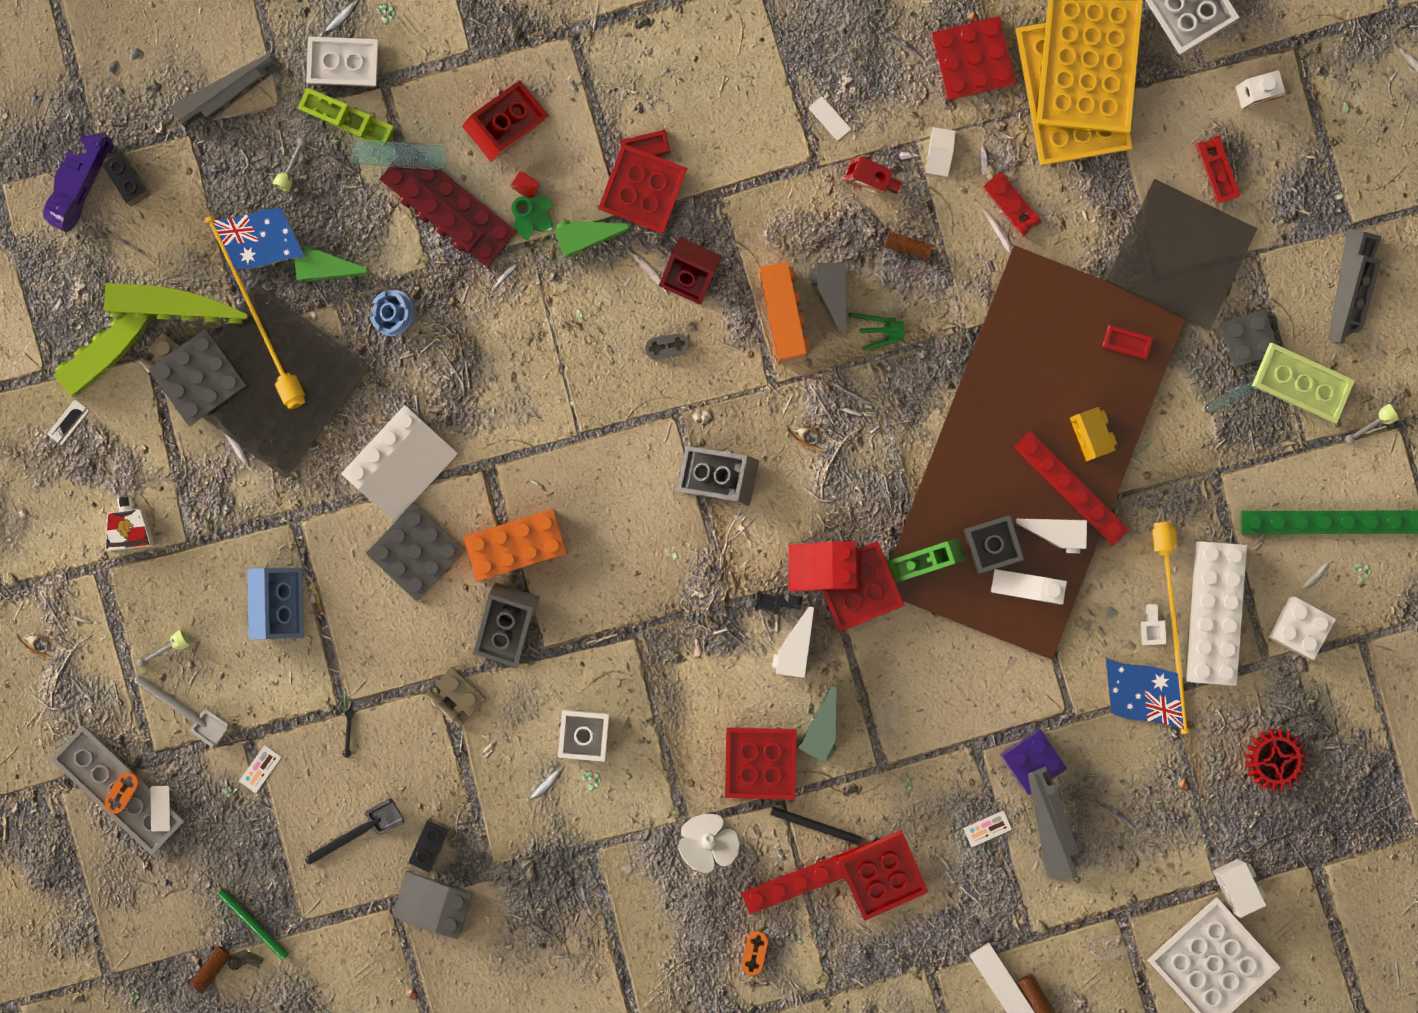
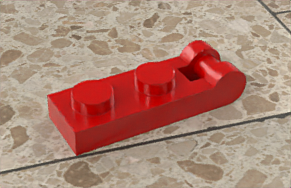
M1215 136L1208 142L1204 143L1201 141L1196 143L1197 152L1202 160L1217 204L1240 197L1241 195L1220 137ZM1214 149L1217 155L1209 157L1208 151Z
M1002 172L983 185V189L1023 237L1029 233L1028 230L1031 227L1038 226L1042 222ZM1024 213L1028 219L1022 223L1018 217Z

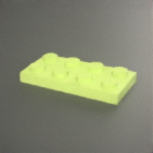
M1270 343L1252 387L1332 423H1337L1355 380L1281 346Z

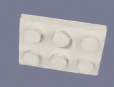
M308 37L306 83L313 85L377 87L379 40Z

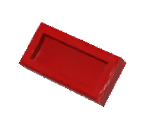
M666 130L620 140L621 145L623 143L654 156L671 153Z
M1108 325L1101 348L1147 360L1154 337Z

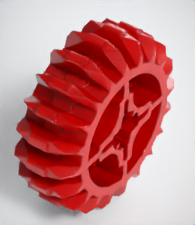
M1269 728L1267 730L1268 736L1260 731L1259 736L1261 740L1259 741L1256 737H1252L1251 740L1256 745L1246 746L1247 749L1252 750L1251 754H1244L1245 758L1251 759V762L1244 763V767H1252V770L1248 771L1247 775L1253 776L1256 774L1253 782L1257 784L1262 780L1260 787L1263 789L1269 784V790L1275 791L1277 784L1279 791H1284V783L1288 788H1292V779L1297 783L1300 782V778L1296 776L1297 773L1302 775L1306 773L1300 767L1301 765H1308V762L1301 761V758L1307 757L1308 754L1307 752L1299 751L1305 745L1303 743L1295 745L1299 737L1294 736L1290 739L1291 732L1286 731L1283 735L1281 728H1277L1276 734H1274L1273 729ZM1276 740L1286 743L1292 753L1282 754ZM1269 743L1267 755L1258 759L1261 749ZM1274 754L1284 758L1278 762V765L1266 761H1271ZM1293 760L1291 770L1283 776L1285 764ZM1259 766H1270L1276 779L1266 777L1261 772Z

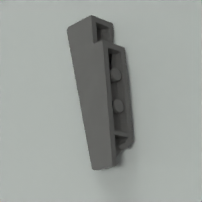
M268 53L172 104L170 108L185 128L202 115L211 121L281 67L272 55Z
M1347 229L1329 333L1330 341L1343 344L1347 336L1351 333L1359 332L1364 327L1382 261L1374 258L1382 236Z
M1042 767L1030 772L1028 779L1046 874L1049 878H1076L1078 875L1070 856L1078 854L1079 850L1054 785H1052L1046 767Z

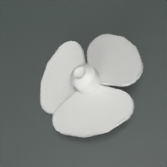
M701 814L692 817L681 828V834L684 838L679 841L678 850L683 860L692 869L704 874L713 871L715 866L713 856L720 866L725 867L731 865L738 855L740 844L736 832L732 829H723L719 832L723 826V819L717 814Z

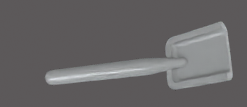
M142 676L134 678L135 684L185 718L195 722L190 729L191 733L210 747L215 748L229 729V724L209 710H203L198 717L192 710Z

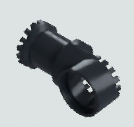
M758 590L754 611L765 610L778 615L779 605L801 610L803 597L789 594H777L774 596L762 594V591Z

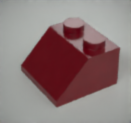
M680 237L670 255L659 287L701 305L717 271L722 255Z

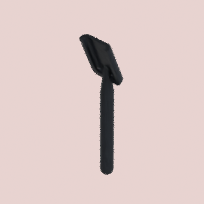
M389 798L366 811L365 815L369 822L359 825L306 856L305 862L312 864L363 835L372 827L376 834L381 835L404 823V818L393 799Z

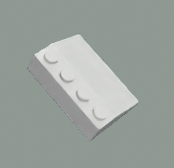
M1145 0L1179 55L1226 29L1240 18L1229 0Z
M404 405L341 474L396 522L458 453L411 409Z

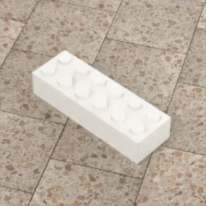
M1196 542L1186 682L1237 686L1247 545Z

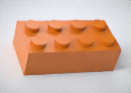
M788 261L760 267L759 274L778 363L804 358L807 354L806 351L810 349L808 336H803L802 328H805L803 312L798 313L797 306L800 305L798 289L793 290L792 283H795L796 280L793 266H788Z
M554 509L463 537L477 582L568 554Z

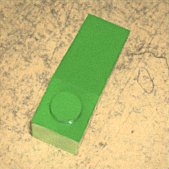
M567 220L556 225L558 229L553 230L565 258H568L628 232L629 227L624 223L584 221L570 223Z
M302 247L301 249L306 258H295L296 279L299 282L369 275V270L365 267L322 251L314 250V247Z
M958 537L889 560L887 563L894 581L897 583L964 561L966 558Z

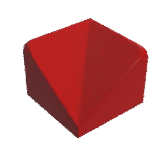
M519 171L510 185L513 190L530 199L535 196L540 188L538 181L522 171Z

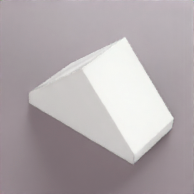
M932 127L925 169L926 174L948 177L954 151L955 131Z

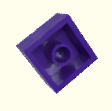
M1041 729L1035 730L1000 754L1024 792L1028 795L1031 794L1028 779L1030 772L1046 767L1052 780L1067 770V767Z

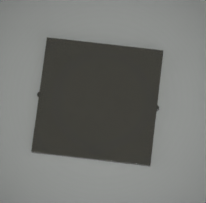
M1154 179L1132 226L1127 230L1128 234L1105 281L1209 331L1232 282L1236 280L1235 275L1257 228Z

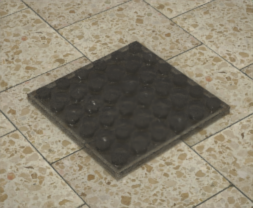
M257 283L248 296L285 374L290 373L297 376L306 395L304 397L306 402L294 409H288L287 405L283 404L275 387V383L278 382L277 378L281 375L247 302L244 300L237 310L247 314L248 320L242 319V324L227 323L215 339V342L247 387L203 418L287 479L370 366Z

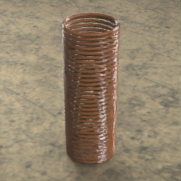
M890 231L884 248L887 247L891 250L901 251L906 255L908 253V255L913 257L915 255V257L918 256L920 259H926L927 261H929L933 249L932 244Z
M217 946L195 977L189 982L190 985L198 992L203 993L221 971L220 968L232 957L231 954L223 947Z
M1032 973L1018 981L1036 1013H1055Z

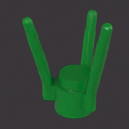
M849 313V317L888 323L884 324V327L859 329L860 333H884V337L889 338L862 347L863 351L898 343V339H904L903 321H896V318Z

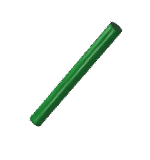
M224 888L217 893V896L282 961L289 955Z

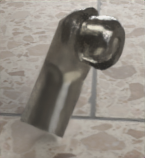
M244 949L231 955L228 967L231 970H238L240 967L250 964L259 969L264 958Z

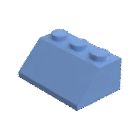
M302 568L247 569L249 639L303 638Z

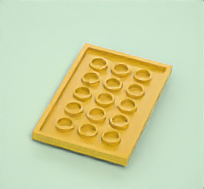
M1048 0L1036 125L1130 133L1143 0Z
M1046 23L1016 28L1015 32L1040 166L1132 150L1130 133L1036 125Z

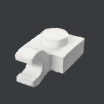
M1146 604L1147 621H1140L1141 645L1166 644L1165 620H1158V605Z

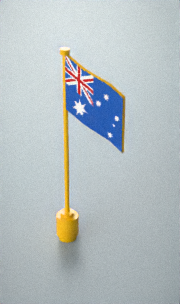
M281 208L263 209L230 219L215 220L213 215L206 217L205 221L207 224H210L281 375L277 378L278 382L275 383V387L283 404L287 405L288 409L297 408L306 402L304 398L306 395L297 376L290 373L285 374L237 270L261 268L287 259L306 258L291 225Z
M1173 521L1154 523V529H1152L1154 551H1159L1160 555L1165 556L1177 673L1154 666L1123 664L1105 657L1111 713L1119 717L1131 720L1161 722L1182 728L1181 734H1189L1191 731L1187 726L1169 555L1174 554L1173 550L1178 549L1176 527H1173Z

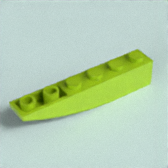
M105 283L104 311L110 312V317H124V313H134L133 318L148 319V314L157 315V319L171 320V316H181L182 321H195V317H205L204 322H219V318H226L228 323L242 324V319L248 320L247 314L198 294L154 285Z
M127 313L124 317L115 318L110 323L111 327L107 331L98 332L92 338L93 342L90 345L80 347L74 353L75 357L69 362L66 360L56 367L57 372L53 376L71 397L76 398L108 372L130 350L155 315L148 314V319L133 318L134 313Z

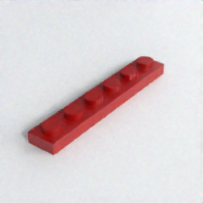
M1031 431L1013 447L1112 547L1129 531Z
M872 841L742 891L741 894L749 914L845 878L837 858L872 843Z

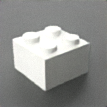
M1295 596L1289 597L1267 638L1308 660H1314L1336 619Z
M563 709L558 757L605 762L610 714Z
M1236 859L1213 870L1214 876L1233 914L1241 918L1266 906L1264 902L1266 895L1262 887L1255 883L1253 878L1256 877V874L1250 864L1248 865L1246 862Z

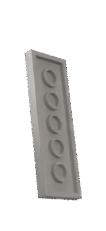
M82 725L50 759L151 855H154L185 822L170 806V831H151L150 787L140 777V785L127 808L117 814L110 813L105 807V799L117 778L125 772H135L85 725ZM132 777L123 778L125 786L122 790L124 792L128 787L134 786L131 782ZM121 794L116 799H111L114 809L122 806L119 803L122 797Z

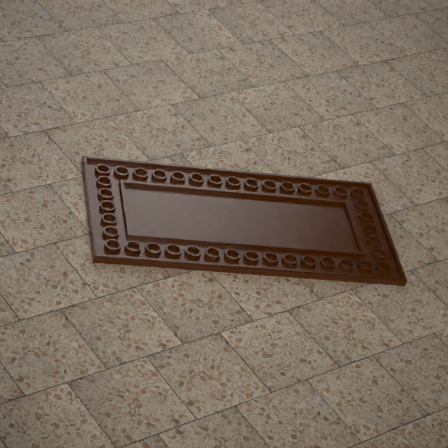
M1013 246L890 559L892 560L959 537L966 560L897 582L896 585L903 602L1040 656L1053 659L1101 535L1087 522L1086 549H1080V553H1066V549L1058 548L1015 525L1014 519H1085L1013 447L1031 431L1111 511L1186 319V312L1018 246ZM1112 325L1154 337L1148 359L1142 360L1101 348L1107 326ZM1099 407L1100 411L1104 410L1109 423L1106 424L1109 433L1113 432L1117 445L1114 446L1115 451L1086 462L1070 418ZM1010 515L1024 560L997 568V570L1067 581L1063 604L992 593L991 587L995 569L976 574L963 529Z

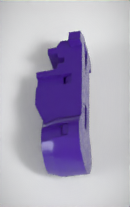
M96 133L90 136H82L79 141L84 144L85 154L80 153L77 156L66 151V157L63 163L60 164L54 177V191L44 206L43 218L51 226L63 232H69L79 221L83 204L100 171L102 163L108 152L111 153L114 147L112 138L105 134Z

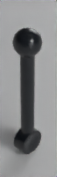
M352 709L345 711V716L347 717L345 749L342 752L345 758H349L352 754L350 750L351 720L354 716Z

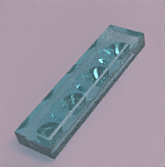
M354 140L352 163L354 165L446 170V145Z

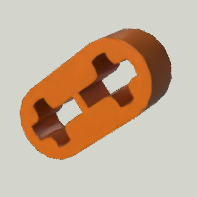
M125 772L117 778L105 799V807L110 813L117 814L127 808L140 785V779L135 773ZM132 777L131 782L134 786L128 787L124 792L122 790L125 786L123 778ZM121 794L122 797L119 803L122 806L114 809L111 799H116Z
M762 931L751 932L745 945L742 969L751 976L759 974L763 968L768 939ZM759 935L764 944H759L758 951L756 952L753 951L754 943L751 942V939H755ZM753 954L756 955L755 961L759 966L754 967L753 971H750L749 966L745 965L746 961H751Z

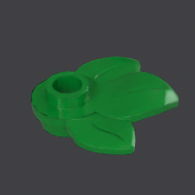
M540 195L531 199L521 196L513 201L511 209L516 217L514 227L522 238L528 240L533 229L542 232L552 229L551 219L546 211L551 208L553 203L548 198ZM525 204L528 209L526 212H520L519 206Z

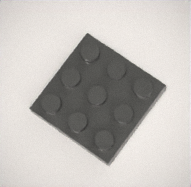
M207 329L202 330L148 369L189 427L247 387Z
M413 503L366 554L415 601H418L465 550L420 507Z

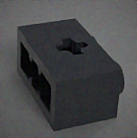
M123 152L102 163L124 201L132 207L151 195L129 158Z
M429 818L425 823L408 863L430 872L451 827Z

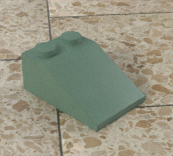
M832 685L829 687L798 746L800 750L825 762L826 758L831 760L837 749L834 745L836 741L837 688Z

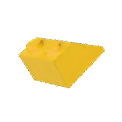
M1096 407L1070 418L1086 462L1115 451L1114 446L1117 445L1113 432H1108L1106 424L1109 422L1104 410L1100 411V408Z

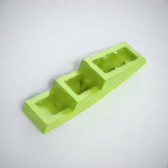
M306 88L297 108L387 149L396 129L390 124L373 118L369 114L310 88Z

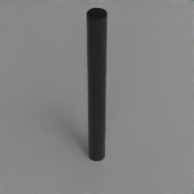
M774 806L772 807L771 816L857 845L861 841L862 836Z

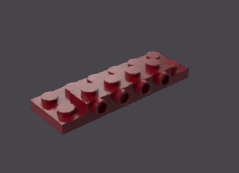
M410 144L404 148L379 179L400 196L398 201L408 209L412 206L418 211L416 213L418 218L425 223L428 221L432 222L436 226L433 230L440 236L445 238L448 235L454 240L452 245L462 253L466 250L487 268L517 233L516 230Z

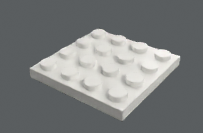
M1217 897L1147 959L1194 1013H1232L1281 968Z

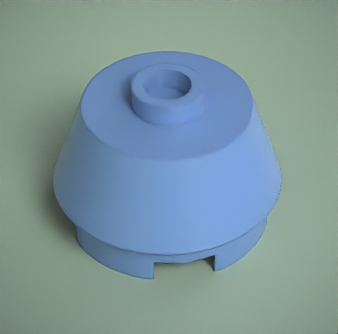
M385 291L377 295L373 300V316L370 315L373 326L382 334L396 336L409 330L415 324L417 318L416 307L402 291Z

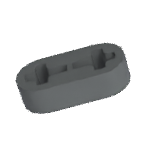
M682 334L656 337L646 343L645 351L649 358L657 360L679 356L688 350L689 342ZM676 338H680L681 342H685L680 351H677L676 347L668 348V344H674ZM657 342L658 346L666 345V349L659 350L658 355H654L652 351L649 352V348L653 346L652 343Z

